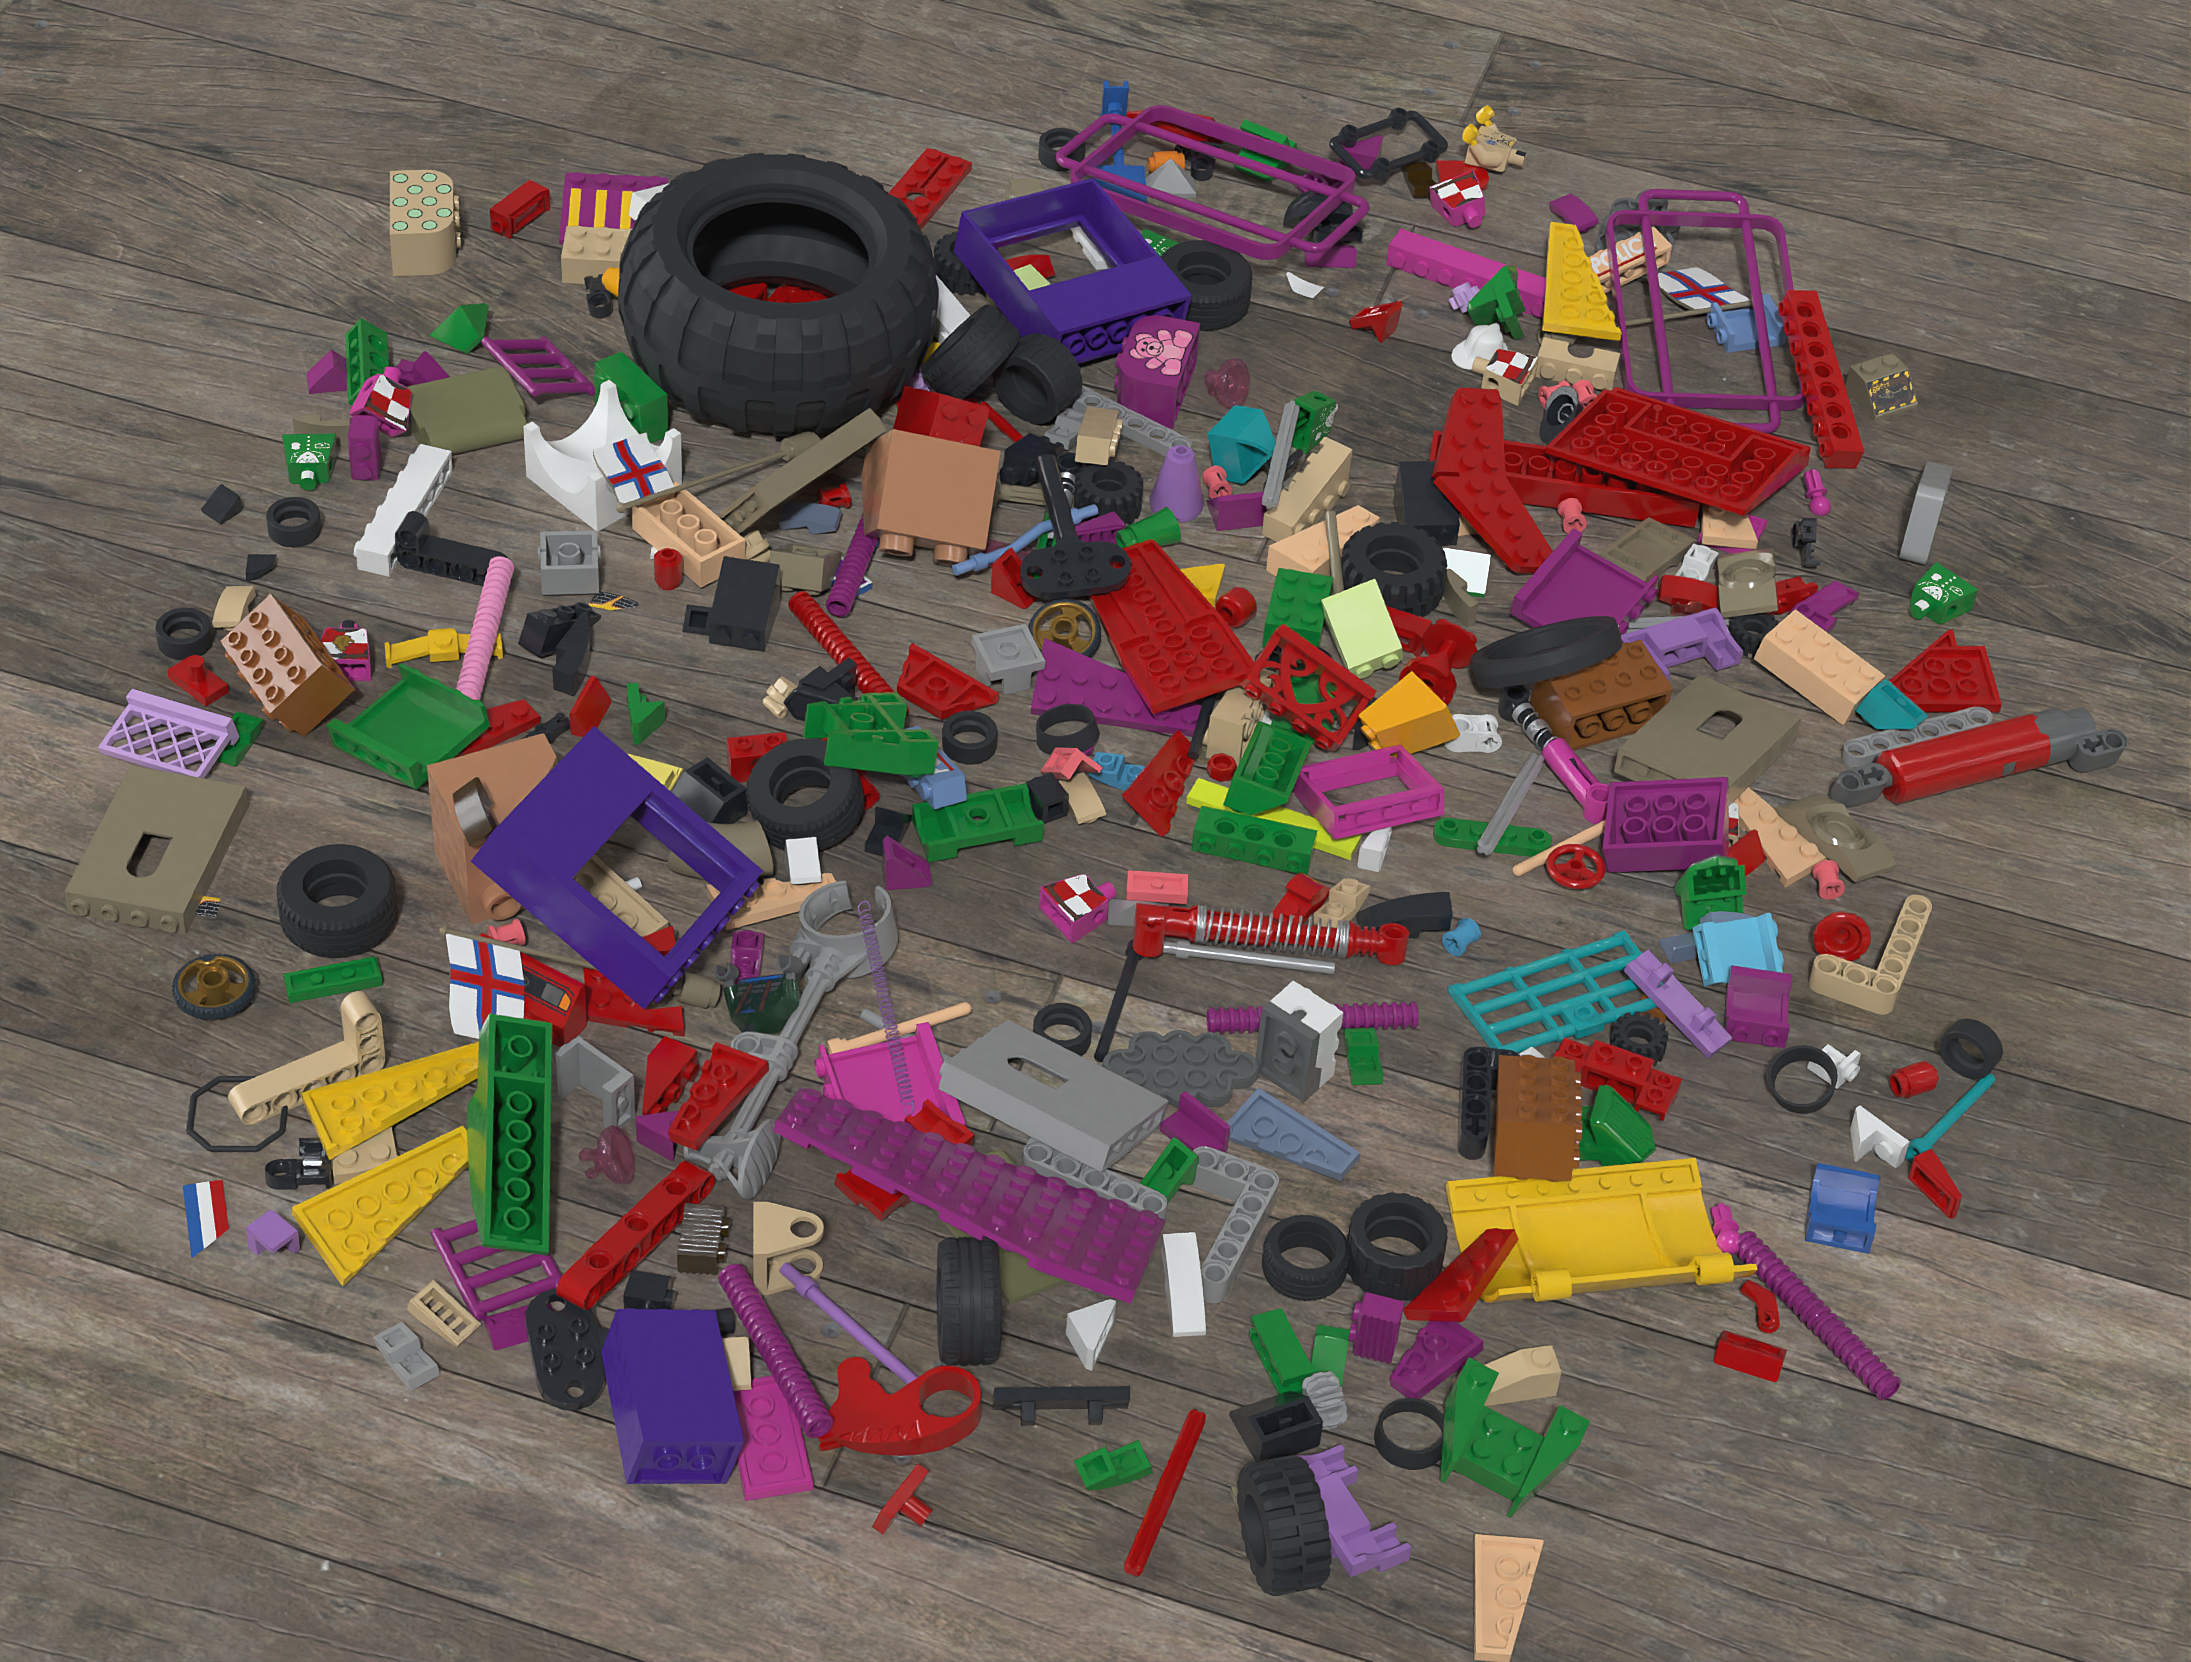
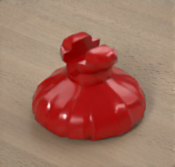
M1837 911L1832 912L1819 921L1813 932V943L1819 955L1829 954L1852 962L1860 959V955H1864L1868 950L1871 942V933L1869 926L1862 917L1857 916L1855 913Z

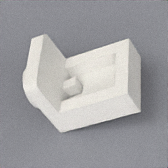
M1829 1044L1822 1049V1051L1830 1056L1836 1066L1838 1074L1836 1089L1846 1081L1851 1082L1857 1076L1860 1070L1858 1063L1861 1053L1855 1050L1846 1057ZM1809 1061L1807 1068L1831 1084V1079L1825 1069Z

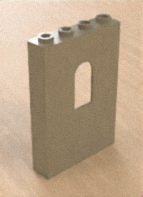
M871 408L867 409L754 485L717 516L741 535L835 471L884 433L886 429L882 425L880 418Z
M1699 674L1619 747L1614 772L1633 781L1728 777L1730 806L1796 742L1801 717ZM1718 711L1741 721L1721 741L1697 731Z
M130 765L64 891L68 913L186 935L196 916L194 914L203 896L206 895L248 809L246 786ZM144 833L172 838L154 873L145 877H136L127 871V866Z

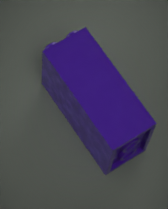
M617 1309L601 1354L626 1484H727L744 1439L716 1311L700 1309Z

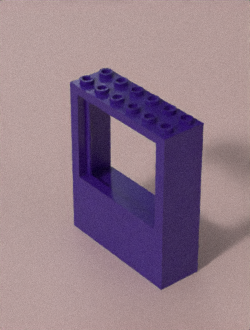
M1094 178L961 212L954 253L1005 317L1018 329L1022 338L1033 333L1049 335L1051 338L1060 341L1062 345H1065L1069 352L1073 354L1078 364L1121 352L1124 337H1129L1135 322L1143 317L1160 315L1182 320L1186 319L1192 296L1191 293ZM1080 227L1113 268L1028 290L996 248Z
M595 726L494 829L470 861L643 1009L652 1000L658 1004L670 990L665 985L671 988L685 972L681 966L686 970L701 954L697 948L703 951L716 936L712 930L717 934L731 919L727 913L729 912L733 916L746 902V899L742 896L744 895L749 898L760 885L756 879L763 872L760 867ZM630 816L720 892L665 957L573 879Z

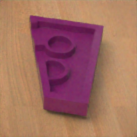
M1429 1321L1425 1328H1421L1417 1334V1341L1411 1350H1407L1390 1376V1386L1407 1398L1421 1399L1465 1365L1469 1357L1474 1358L1483 1351L1484 1341L1457 1322Z

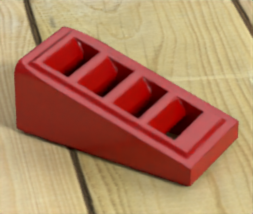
M1929 1149L1914 1157L1908 1179L1948 1218H1955L1962 1195L1936 1153Z

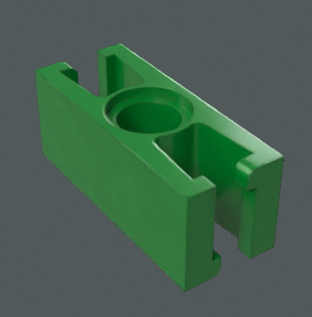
M1279 1308L1251 1316L1250 1323L1254 1328L1249 1330L1248 1337L1277 1394L1288 1391L1302 1394L1303 1380L1306 1377L1313 1376L1312 1374L1315 1371L1283 1309Z

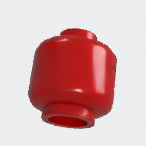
M1235 587L1219 597L1216 601L1215 609L1228 623L1230 628H1238L1255 616L1257 604L1254 596L1243 587Z

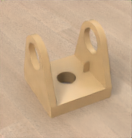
M753 1202L754 1284L760 1295H770L795 1288L779 1272L781 1266L786 1262L792 1264L800 1258L810 1259L815 1263L816 1268L812 1273L803 1276L808 1275L816 1281L822 1275V1258L816 1252L805 1249L818 1243L823 1236V1222L817 1215L770 1202ZM807 1221L814 1224L817 1230L812 1236L801 1238L791 1232V1227L797 1222Z

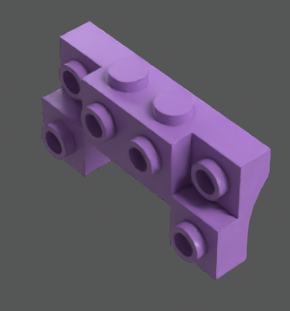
M1716 608L1621 635L1622 643L1642 640L1668 681L1670 678L1668 667L1705 657L1717 671L1740 664L1743 650L1729 633L1723 616Z
M1342 1444L1314 1455H1297L1307 1461L1309 1468L1312 1469L1315 1475V1481L1319 1485L1320 1495L1326 1509V1519L1329 1524L1328 1531L1329 1538L1331 1539L1330 1554L1332 1559L1335 1557L1339 1559L1350 1578L1374 1567L1380 1573L1409 1560L1411 1546L1409 1543L1400 1544L1395 1536L1397 1526L1394 1522L1370 1532V1521L1346 1487L1357 1482L1359 1470L1355 1465L1348 1467L1344 1461L1345 1449Z

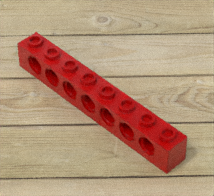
M1787 290L1784 299L1779 303L1778 311L1779 315L1783 318L1784 333L1788 336L1790 342V353L1794 356L1796 374L1801 380L1802 395L1805 396L1808 405L1807 412L1812 418L1813 433L1819 443V454L1823 457L1826 468L1856 469L1865 451L1817 291Z

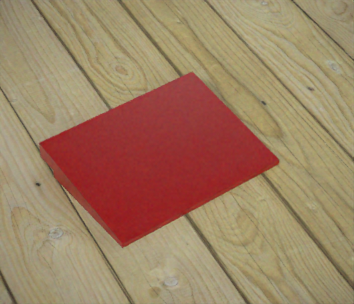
M1614 387L1611 391L1604 389L1545 447V453L1745 516L1808 466L1810 446Z

